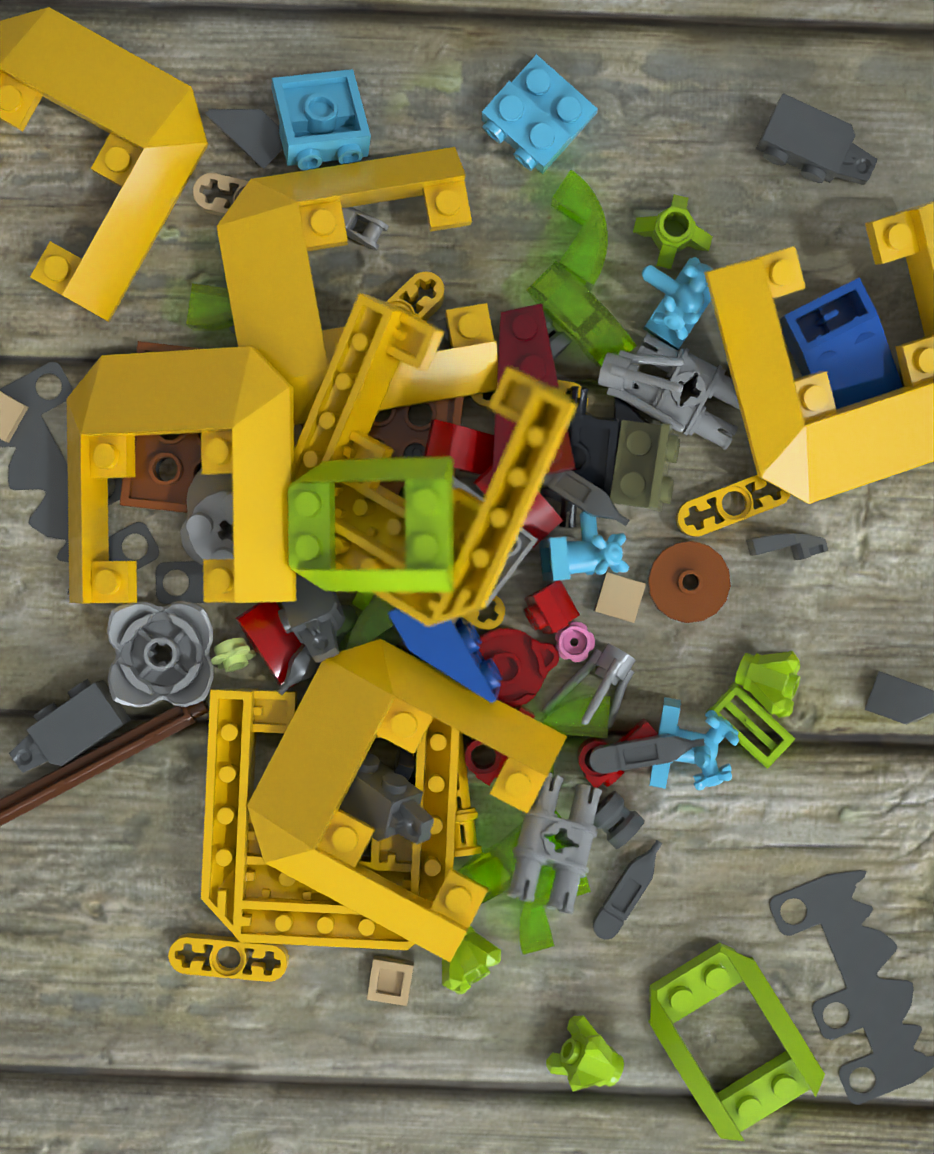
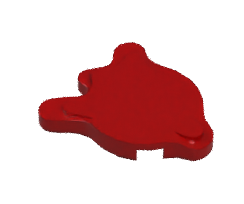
M503 627L480 635L482 644L479 645V651L485 660L490 657L493 659L503 678L500 681L501 688L497 700L513 708L527 704L542 687L548 672L557 666L559 662L558 649L551 643L539 642L527 633L515 628Z

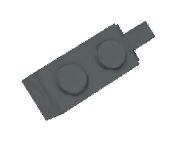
M784 93L776 103L756 147L757 150L763 152V157L767 161L779 166H785L786 163L801 170L800 174L803 177L816 183H823V181L830 183L836 177L865 185L878 160L852 143L856 136L852 124Z
M296 573V601H282L284 608L278 610V615L286 633L294 632L300 642L306 645L316 663L322 662L339 654L335 630L342 627L346 618L336 591H324Z
M88 679L84 680L67 692L71 699L63 705L57 707L55 702H53L33 716L37 723L26 729L29 735L9 752L23 773L47 761L50 764L59 766L71 762L131 720L121 704L113 701L110 689L104 680L94 682L93 684Z
M368 752L339 809L376 828L372 835V838L376 841L399 834L415 844H419L430 839V831L434 822V818L420 806L423 792L408 782L404 776L394 773L377 756Z

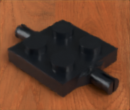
M572 386L570 399L576 404V407L569 420L567 429L576 469L571 471L603 490L610 498L619 419L596 417L586 412L589 388L581 387L580 403H578L579 386ZM540 484L538 491L543 497H550L561 502L560 517L563 521L559 526L566 528L567 512H569L568 528L576 527L577 507L551 491L548 487L546 488Z

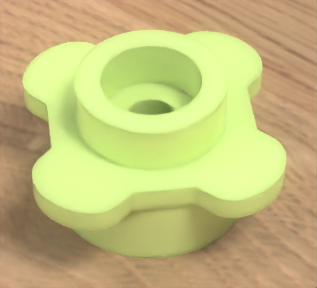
M232 638L214 647L215 657L211 659L213 665H217L218 669L232 672L246 667L249 664L248 660L254 658L256 653L255 650H250L245 638Z

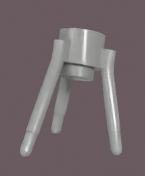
M622 350L619 355L608 352L603 361L598 379L599 385L608 387L607 395L620 398L659 422L669 423L674 430L683 432L684 426L625 391L624 388L632 390L635 381L662 389L681 392L683 390L681 384L638 372L639 366L635 364L682 366L684 360L682 358L632 354Z
M609 643L603 652L595 649L589 661L542 708V712L548 714L598 666L594 674L603 680L589 703L581 722L584 725L590 722L612 684L614 686L617 685L605 722L607 729L612 728L627 684L635 673L631 668L636 660Z

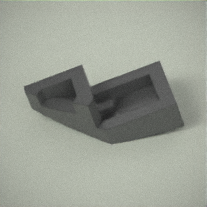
M207 109L204 112L261 169H264L283 149L279 135V126L261 109Z
M776 534L746 540L750 556L764 554L788 546L791 547L794 560L806 559L812 555L829 551L826 539L809 534Z
M879 671L865 710L906 725L911 722L915 723L934 713V691Z

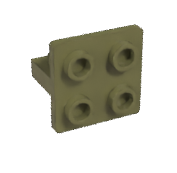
M622 420L610 495L613 504L652 509L662 512L663 503L671 504L674 480L668 476L670 462L677 463L680 448L679 435L674 434L671 424L662 423L657 425Z

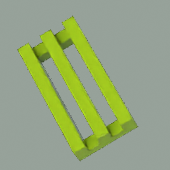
M733 682L728 687L729 689L706 712L713 710L724 719L726 718L719 713L724 707L771 750L765 756L737 730L739 743L768 769L791 745L795 738L740 686ZM735 695L782 738L778 745L731 702Z

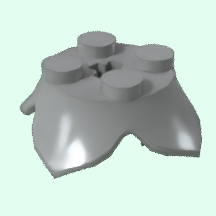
M201 468L188 488L186 499L187 518L181 526L180 535L186 553L203 566V560L234 559L233 532L230 533L225 528L227 523L224 521L227 520L228 523L233 524V474L207 475L202 474Z
M186 601L172 602L164 607L148 602H137L121 605L111 611L107 634L110 644L116 651V658L109 668L108 684L113 701L132 707H144L161 700H166L175 706L186 707L205 700L213 682L214 667L210 658L213 628L204 608ZM157 644L160 646L169 645L171 647V661H157L155 658L159 653L155 650Z

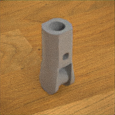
M353 207L342 208L347 236L368 248L378 250L379 245L377 241L382 231H387L389 226L381 220ZM358 219L367 223L362 235L353 231Z

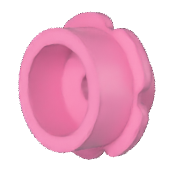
M571 622L569 626L556 632L555 640L557 645L555 647L558 649L559 656L562 659L581 662L587 659L589 656L588 652L594 649V635L587 631L588 628L585 624ZM576 638L578 644L572 646L570 643L571 639Z

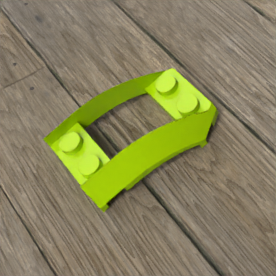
M383 458L323 461L293 481L288 487L290 568L324 591L454 592L453 458ZM405 481L406 569H335L336 482Z
M719 942L649 985L651 1009L648 1022L721 1139L745 1141L740 1133L810 1089L814 1096H817L825 1073L753 957L748 958L741 955L734 948ZM744 981L786 1051L716 1093L677 1031L674 1023Z

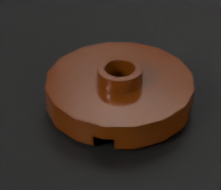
M694 541L675 543L662 550L652 563L647 578L649 595L656 608L670 619L684 623L701 622L715 615L727 601L731 587L729 569L722 556L709 545ZM688 574L695 576L697 579L696 587L692 590L685 589L682 583L683 578Z

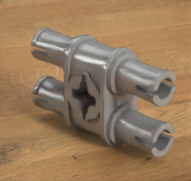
M647 333L636 354L682 358L684 360L682 366H654L667 372L666 377L669 378V381L679 383L682 386L693 378L691 392L696 397L691 396L683 404L679 405L682 391L675 392L635 381L632 390L624 388V390L684 426V435L687 436L689 434L692 436L693 433H696L726 450L733 440L731 437L736 434L738 426L732 425L705 411L707 407L704 404L707 398L711 399L714 396L740 410L732 378L724 374L726 370L722 369L723 366L718 365L716 367L689 353L690 349L681 348L678 351Z
M549 773L528 814L522 811L521 816L524 820L518 844L512 850L513 857L517 860L507 895L512 898L518 896V900L534 902V894L541 866L548 865L556 873L546 907L551 910L558 908L557 912L573 914L580 878H584L588 874L589 869L586 866L593 838H596L598 833L593 823L602 790L594 787L592 791L590 785L576 784L569 819L564 820L558 818V815L554 813L564 778L559 775H555V778H552L553 773ZM555 835V841L561 843V846L564 848L555 850V844L546 837Z

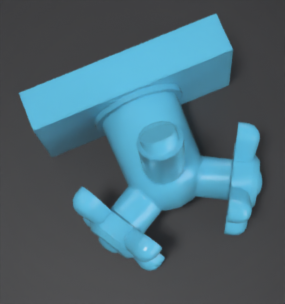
M697 257L689 258L674 280L654 266H646L642 270L643 279L666 295L643 329L670 347L679 350L711 301L704 272L713 269L701 263Z
M582 511L579 514L582 540L567 541L566 537L543 539L539 543L543 581L570 579V574L586 573L587 575L596 573L597 575H602L606 572L608 566L615 573L627 572L629 565L622 560L623 551L621 545L626 540L625 534H612L606 542L602 536L598 535L596 517H592Z
M664 697L658 735L671 734L689 740L704 738L705 746L694 747L675 760L696 764L701 768L703 773L693 776L696 781L693 783L695 788L703 790L706 786L712 787L723 781H730L732 779L731 765L726 764L718 768L715 759L718 754V744L725 737L734 746L738 744L737 729L733 728L728 720L718 716L713 710H709L705 714L707 717L705 721L711 726L706 734L679 729L677 725L681 700ZM673 762L652 765L649 786L666 789L670 763Z

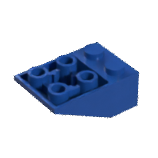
M860 277L785 314L779 319L783 339L802 376L818 371H827L836 409L903 388L879 315Z
M396 607L388 612L409 651L490 703L497 700L501 688L500 681L503 678L491 657L487 660L483 658L479 651V645L482 644V641L471 622L464 624L459 616L433 626H426Z

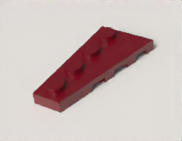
M542 303L501 312L497 388L506 367L516 368L550 387L559 388ZM498 412L495 414L492 481L518 423ZM567 427L544 476L576 469Z

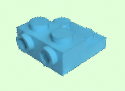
M536 54L512 82L508 81L482 111V121L485 123L482 127L496 142L501 144L505 140L516 150L513 154L514 157L530 171L536 168L544 174L597 114L598 108Z
M353 69L272 78L271 89L280 122L279 135L287 166L298 165L301 170L318 168L322 162L339 160L340 164L360 162L363 157H368L371 134Z

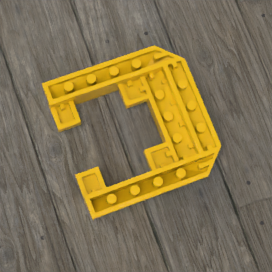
M47 7L0 21V120L23 132L41 98L45 97L109 133V136L91 169L96 174L120 186L121 190L82 259L50 241L30 278L110 322L209 144L191 86L56 10Z
M455 147L253 178L249 180L216 226L238 347H255L293 387L294 425L306 423L345 328L321 329L308 251L348 245L342 208L423 196L430 232L471 225L472 218L465 185L466 174ZM488 304L447 309L445 317L451 349L436 351L428 371L418 370L400 360L379 411L496 391L498 374L497 341H494Z
M934 201L865 223L875 265L906 257L925 337L895 346L905 387L836 409L827 371H818L797 379L793 378L773 298L805 289L795 246L704 272L757 475L805 503L810 504L934 461Z
M359 293L294 449L295 480L323 461L390 458L394 450L370 437L368 434L399 361L401 360L418 370L428 371L445 331L418 318L419 315L364 293ZM506 367L489 408L518 423L484 500L462 488H453L454 592L372 593L426 626H433L485 608L576 404L559 388L550 387L516 368ZM380 481L335 483V569H406L404 498L379 485Z
M244 346L102 355L67 397L69 603H137V561H109L108 478L135 477V436L201 433L202 474H233L234 559L203 560L204 602L296 601V572L289 566L288 487L295 481L293 387L255 347Z
M378 639L340 651L336 656L321 662L247 804V808L264 863L451 962L489 888L451 868L434 902L431 903L358 864L376 828L339 809L377 735L414 754L434 717L508 756L490 794L528 814L567 736L499 700L490 703L436 667L383 639Z
M258 688L211 689L201 899L240 942L390 950L410 949L415 943L264 863L247 808V804L254 793L256 732L285 733L297 709V691H286L283 695H280L277 690H258ZM434 717L417 748L415 787L423 792L420 806L434 818L430 839L415 844L399 834L380 841L372 838L371 856H362L358 864L431 903L434 902L454 864L460 731Z

